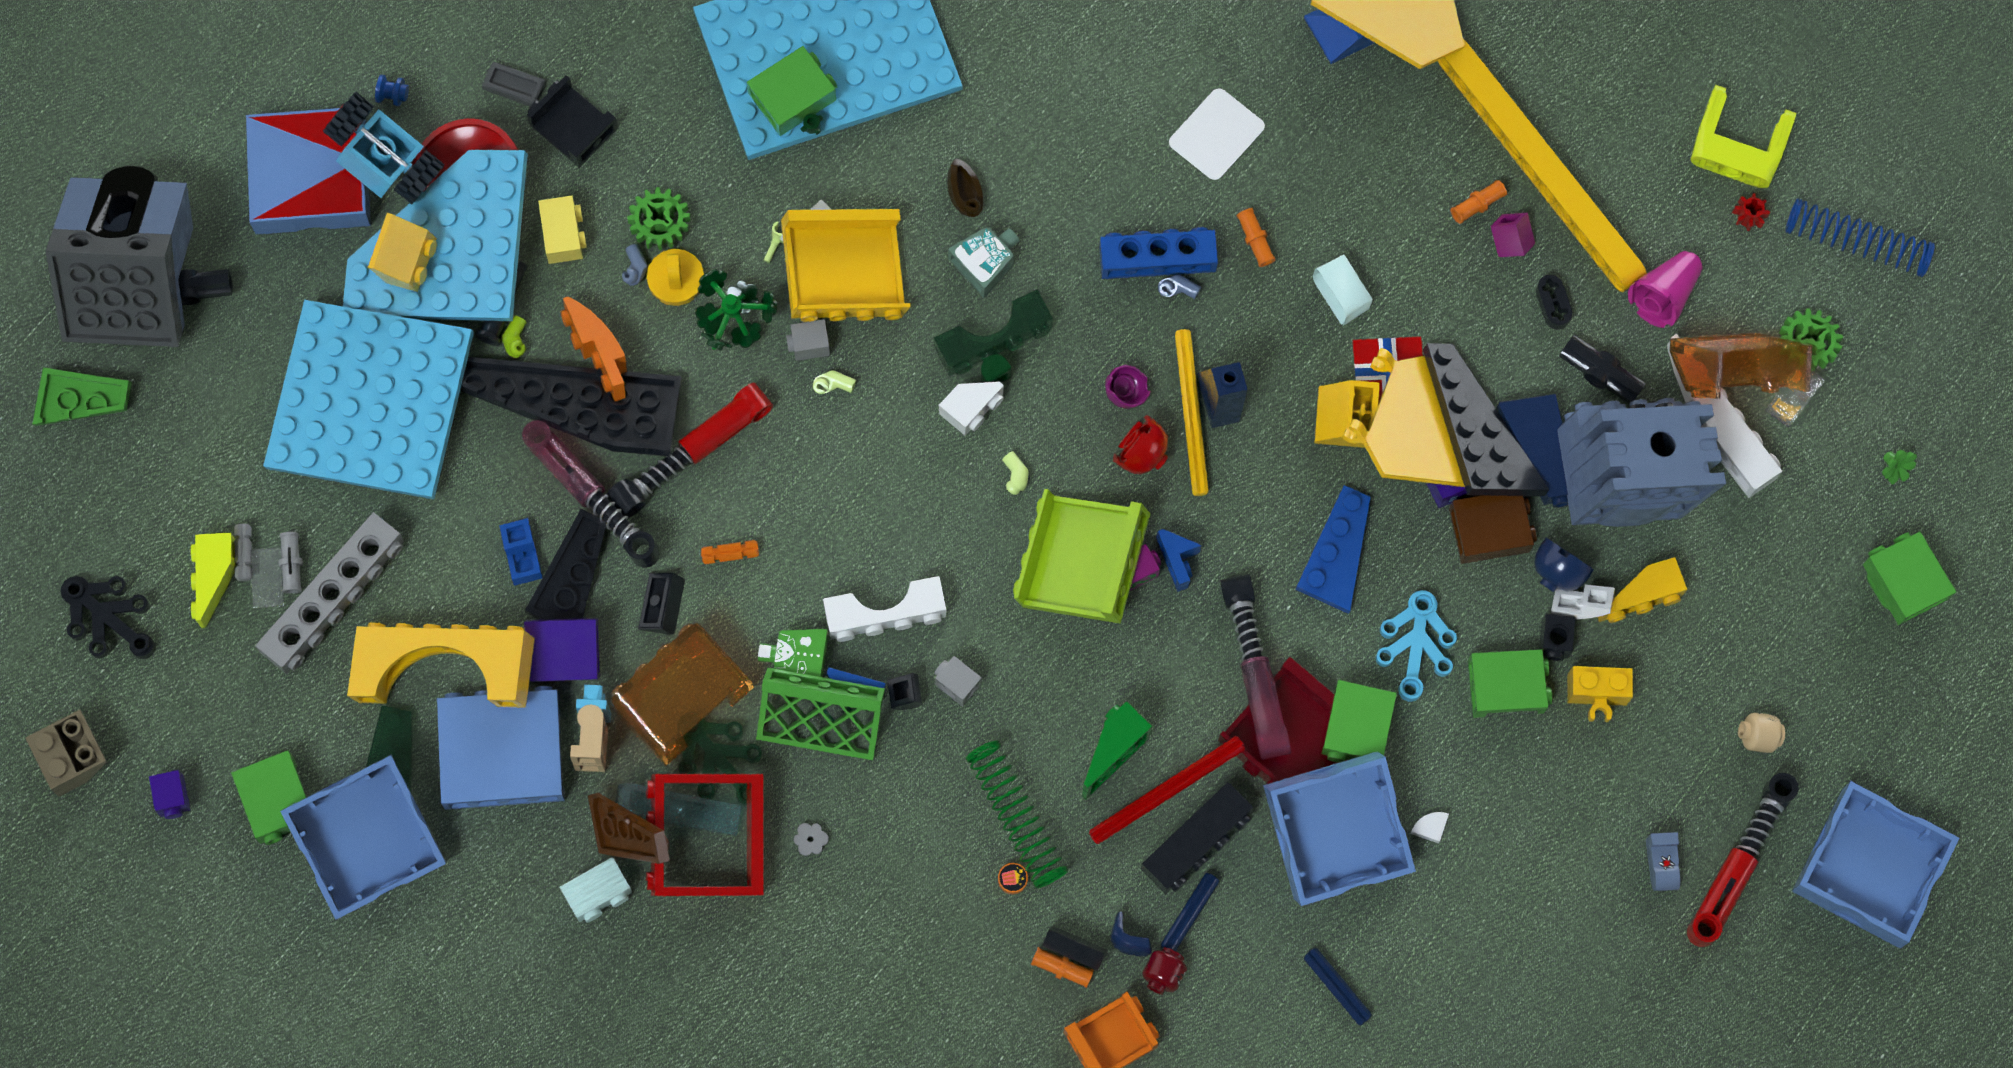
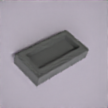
M492 61L482 84V89L531 106L536 100L540 99L546 81Z

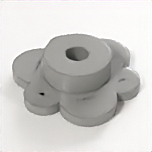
M808 823L800 824L797 829L798 834L793 839L794 843L799 845V853L803 856H809L812 852L816 855L820 854L822 846H825L829 840L827 833L821 831V826L817 823L812 826ZM813 838V841L809 842L808 839Z

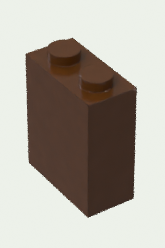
M1483 495L1453 500L1450 505L1449 512L1461 564L1529 553L1537 541L1535 527L1529 524L1527 516L1530 515V504L1527 497Z

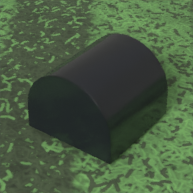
M910 673L887 680L891 709L907 710L922 705L918 674Z

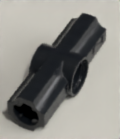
M183 269L180 272L178 282L182 305H194L200 303L201 299L232 295L233 282L229 269L207 272Z
M1576 335L1572 336L1559 355L1563 360L1584 373V378L1591 385L1599 389L1606 388L1628 404L1637 398L1646 384L1622 368L1620 361L1614 355L1606 351L1599 352Z

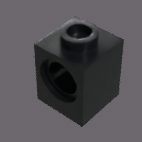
M1545 614L1541 621L1539 650H1543V656H1546L1548 660L1563 661L1564 658L1568 659L1573 652L1575 617ZM1550 634H1559L1562 636L1564 643L1561 645L1554 644L1550 639Z

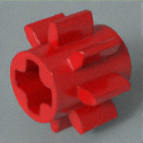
M1755 193L1747 200L1741 196L1738 201L1739 206H1735L1732 211L1733 214L1738 215L1736 225H1743L1747 231H1750L1751 227L1755 225L1761 229L1765 223L1763 219L1768 218L1770 211L1765 210L1767 200L1756 198Z

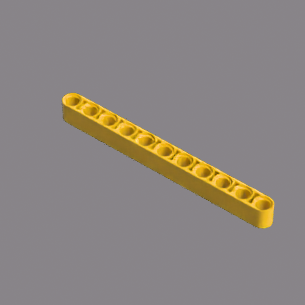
M1463 39L1464 48L1439 60V65L1614 287L1620 292L1626 291L1635 281L1647 274L1644 265L1470 45Z

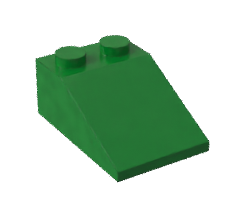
M1127 701L1121 707L1116 704L1105 715L1107 719L1104 722V727L1083 785L1082 797L1085 800L1150 738L1152 725Z

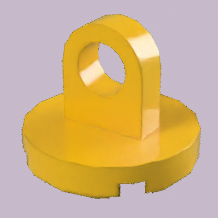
M670 249L661 252L653 258L648 266L646 278L650 292L660 302L666 305L680 306L690 303L698 295L699 279L704 275L702 264L695 255L682 249Z

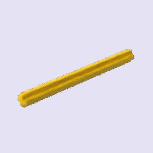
M1181 329L1176 331L1175 340L1192 494L1194 496H1204L1208 494V481L1192 338L1189 329Z

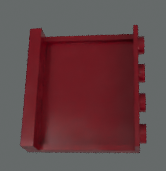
M1289 657L1282 665L1281 670L1268 683L1269 687L1274 686L1275 693L1268 701L1264 692L1261 691L1259 693V703L1253 700L1229 728L1220 734L1218 739L1221 745H1223L1233 737L1238 736L1244 744L1245 750L1236 757L1244 763L1242 766L1253 777L1258 775L1266 784L1337 764V762L1328 760L1326 755L1321 754L1335 694L1294 659Z

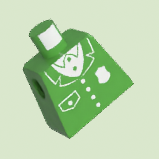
M827 629L779 631L777 645L760 643L758 661L774 663V669L823 677L828 631Z

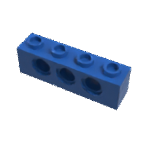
M1198 227L1188 232L1168 229L1162 233L1151 234L1149 231H1138L1133 235L1122 236L1121 233H1109L1105 237H1100L1099 253L1102 279L1216 272L1218 258L1215 230ZM1189 246L1194 252L1184 254L1180 251V248ZM1161 248L1165 254L1156 256L1152 254L1151 250ZM1125 250H1133L1137 255L1135 257L1128 258L1125 257L1122 254V252Z

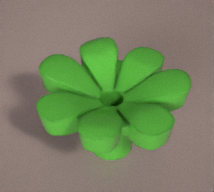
M1904 450L1897 451L1896 455L1891 451L1887 452L1883 459L1888 467L1882 471L1883 476L1892 485L1899 478L1903 482L1906 481L1910 476L1907 470L1915 468L1916 462L1914 460L1917 458V455L1913 452L1907 453Z

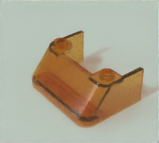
M1760 333L1670 339V354L1685 391L1691 392V397L1720 399L1721 387L1747 385L1759 386L1762 392L1768 393L1779 392V388L1784 387L1810 392L1813 345Z

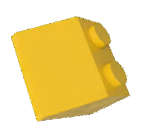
M387 213L368 268L387 284L418 292L420 284L422 285L426 280V267L429 259L436 252L437 238L429 230L396 215Z

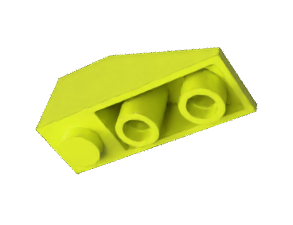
M232 533L195 535V544L191 545V560L195 562L196 573H191V587L193 591L196 590V601L191 602L192 619H196L201 628L207 627L235 573V567H237L234 543L236 539Z

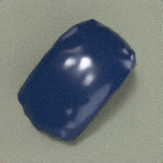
M1118 912L1111 932V942L1114 948L1128 955L1140 957L1150 955L1152 949L1149 938L1126 934L1123 931V913Z

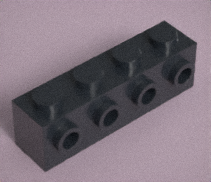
M1227 782L1142 863L1141 870L1165 895L1171 889L1177 892L1188 881L1185 876L1192 869L1198 872L1209 861L1207 855L1214 848L1220 851L1231 840L1228 835L1235 828L1241 831L1252 820L1249 816L1253 810L1252 805Z

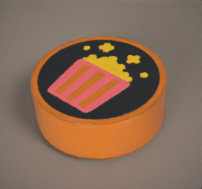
M1008 863L1000 869L998 884L1004 892L1018 894L1026 888L1028 874L1022 865Z

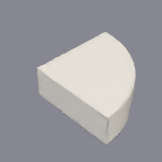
M1434 812L1423 816L1416 822L1410 834L1439 843L1449 814Z

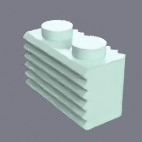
M613 857L560 886L578 921L582 922L585 919L587 923L601 916V910L609 905L617 907L629 899L627 895L632 893Z

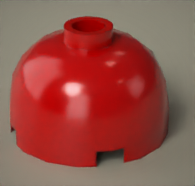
M1147 415L1144 416L1146 422L1142 424L1138 421L1120 442L1118 447L1124 448L1120 456L1115 453L1113 456V462L1119 467L1139 475L1148 473L1153 468L1159 470L1168 459V456L1165 454L1168 448V436L1164 428Z

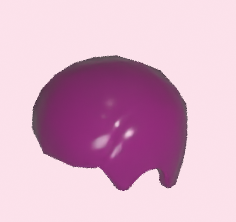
M1125 364L1112 369L1106 378V395L1117 407L1124 409L1138 407L1150 396L1151 391L1148 390L1147 385L1148 378L1134 366Z

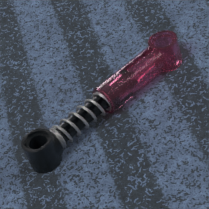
M538 420L528 423L523 429L522 439L530 452L539 459L582 507L592 508L593 514L600 516V521L606 523L607 529L613 530V535L620 538V543H622L623 548L629 554L634 564L642 568L653 566L660 556L659 547L649 533L634 527L635 523H630L628 516L621 514V509H617L614 506L615 502H610L608 495H603L605 487L551 431L546 423ZM538 435H545V439L542 442L533 443ZM553 451L567 465L566 468H563L551 455ZM649 545L646 553L636 554L640 546Z
M1250 574L1222 579L1220 583L1226 609L1229 608L1234 615L1233 622L1237 625L1235 631L1239 633L1237 640L1241 643L1239 649L1244 654L1240 668L1256 730L1261 760L1291 754L1288 733L1283 722L1268 657L1262 656L1263 648L1259 645L1261 639L1257 636L1259 629L1255 628L1254 624L1257 620L1253 619L1252 615L1254 612L1252 604L1255 603V595Z

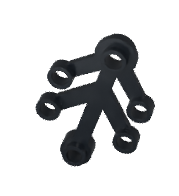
M73 576L64 581L61 586V596L66 603L70 604L71 623L67 626V633L73 640H82L86 636L87 629L83 624L84 605L92 612L93 641L89 644V652L95 658H104L109 652V647L105 643L106 623L130 643V651L135 657L147 659L155 652V643L152 638L144 633L137 634L114 614L127 612L143 614L149 608L148 600L141 594L134 595L130 600L100 603L92 597L93 595L112 593L115 596L123 595L127 591V583L119 576L112 577L108 582L88 583L86 579L80 576ZM116 582L122 583V587L119 590H113L112 588ZM80 586V591L77 594L73 595L70 593L72 587ZM143 600V607L139 609L134 607L136 601ZM81 626V632L78 635H73V628ZM140 640L146 641L144 648H136L137 642ZM102 644L104 646L102 652L94 653L96 645Z

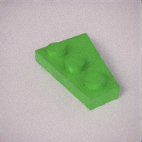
M43 367L32 425L39 426L127 411L132 382Z

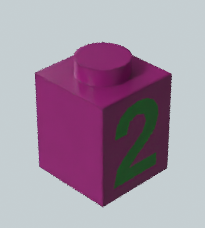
M1146 544L1141 547L1130 591L1159 576L1161 561L1154 550L1150 551Z

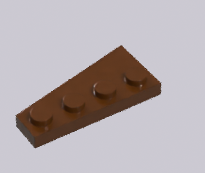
M598 792L588 795L599 854L657 864L670 861L668 854L669 841L665 836L664 830Z

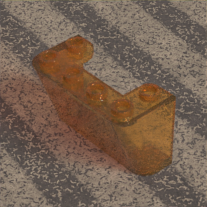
M689 623L680 630L679 636L670 644H664L649 663L640 665L631 679L626 683L619 684L612 691L611 705L619 719L667 766L688 747L683 738L686 733L724 699H727L728 703L733 707L754 688V685L700 623Z

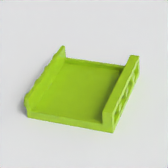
M1044 489L1042 498L1037 502L1035 524L1031 526L1029 531L1030 542L1028 549L1021 559V574L1019 580H1016L1014 584V599L1023 608L1121 624L1151 513L1142 503L1131 502L1130 506L1126 507L1054 496L1049 489Z

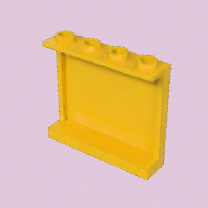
M787 210L781 219L791 318H801L803 322H812L818 318H829L830 321H842L848 317H857L859 321H868L874 317H885L886 320L902 318L909 310L910 303L904 302L896 225L901 220L900 210Z

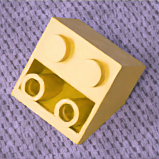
M1349 380L1319 386L1314 443L1365 448L1362 443L1355 444L1345 441L1343 435L1345 430L1349 429L1353 419L1362 422L1366 430L1369 431L1378 407L1380 383Z

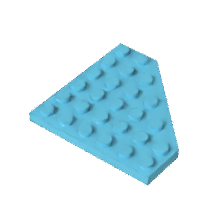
M468 150L431 183L412 205L409 203L396 215L429 230L437 238L436 252L429 259L426 267L427 277L422 285L420 284L418 292L387 284L368 268L381 231L380 229L347 259L343 307L411 319L513 321L528 157L525 150Z

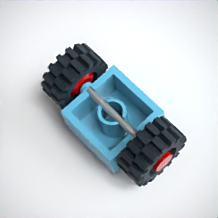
M355 92L340 107L323 130L326 135L340 146L354 132L357 134L344 148L336 162L380 198H382L402 173L405 174L407 172L394 188V191L412 205L420 194L425 192L435 180L434 178L444 167V164L426 150L413 165L412 161L424 146L379 109L364 125L362 122L373 110L374 106L358 92Z

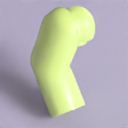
M831 370L814 379L813 390L818 394H825L840 388L852 393L857 380Z
M1011 451L1002 461L1011 471V480L1006 483V488L1011 494L1017 495L1027 487L1029 471L1014 451Z

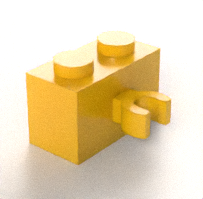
M1573 666L1567 674V703L1593 704L1588 711L1590 722L1595 720V711L1597 710L1602 711L1605 714V722H1609L1612 718V710L1609 705L1627 706L1633 698V668Z

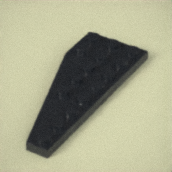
M468 357L460 391L610 451L670 457L682 382L681 376L627 371L621 373L626 398L614 401L611 392H605L600 378L603 375L601 369Z

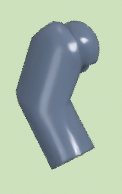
M1174 275L1160 281L1158 292L1165 297L1184 293L1196 299L1202 287L1181 275Z

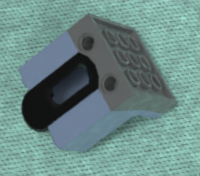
M123 166L106 173L102 179L70 178L46 248V257L62 342L179 346L185 322L178 279L193 231L187 183L158 182V177L152 171L137 166Z

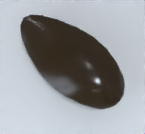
M960 159L953 160L947 174L948 192L951 201L961 214L968 217H976L983 208L981 184L977 175L967 163Z

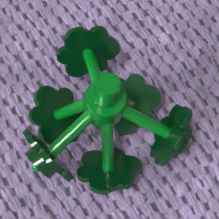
M713 269L699 279L700 286L697 290L701 294L704 293L707 297L717 292L722 298V307L714 308L712 303H707L705 306L696 308L697 326L704 328L706 332H702L701 336L708 339L706 344L711 346L713 350H723L724 346L732 348L733 345L748 348L761 338L760 332L762 327L759 323L743 322L740 314H747L751 309L762 310V319L766 323H771L772 316L776 315L777 300L773 297L772 292L765 291L764 298L759 303L756 297L758 294L757 286L755 284L747 285L743 280L738 281L736 286L729 287L726 295L721 288L724 286L723 281L727 278V273L723 270ZM730 318H735L739 327L731 331L733 345L721 340Z

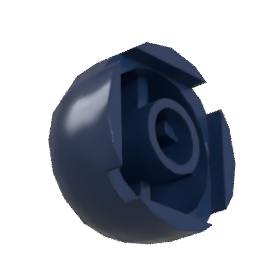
M1545 538L1535 555V569L1542 577L1539 583L1552 592H1555L1557 588L1566 592L1574 591L1581 587L1594 571L1590 566L1548 538Z

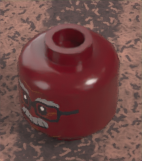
M1166 947L1152 952L1142 972L1143 978L1148 982L1147 988L1160 995H1163L1165 991H1176L1187 972L1186 964L1183 962L1184 957Z

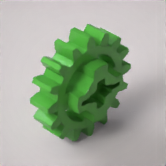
M656 187L655 194L645 190V198L635 197L637 206H629L630 213L633 215L627 216L628 224L632 225L630 232L632 235L637 234L636 239L639 244L646 240L648 249L653 244H657L658 249L662 250L664 243H667L672 248L674 247V239L678 241L683 240L681 231H689V226L686 222L691 221L690 213H686L688 211L687 203H681L680 194L672 197L671 189L668 188L665 194H662L660 188ZM675 212H677L678 214V221L676 224H674V221L672 220V218L675 216ZM642 213L645 215L646 218L643 221V226H641L640 224V217Z
M1807 308L1803 316L1799 311H1795L1792 318L1789 316L1786 318L1784 326L1781 327L1778 333L1781 335L1778 345L1785 346L1781 354H1789L1791 356L1790 364L1798 361L1799 369L1801 370L1805 364L1809 365L1811 371H1814L1817 365L1822 369L1826 368L1829 362H1834L1837 354L1842 349V345L1839 343L1843 335L1836 334L1840 326L1838 324H1830L1831 316L1825 319L1822 318L1821 310L1812 315L1810 308ZM1795 329V330H1796V332H1795L1796 339L1793 340L1792 334H1793V330ZM1828 340V348L1825 351L1826 344L1824 342Z

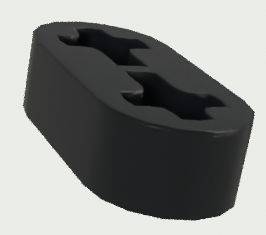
M1555 275L1543 276L1537 284L1536 296L1545 322L1552 329H1563L1572 318V308L1561 279ZM1548 283L1550 287H1556L1553 293L1554 299L1551 298L1549 291H1543ZM1554 305L1557 306L1559 313L1565 314L1562 321H1559L1558 317H1552L1555 312Z

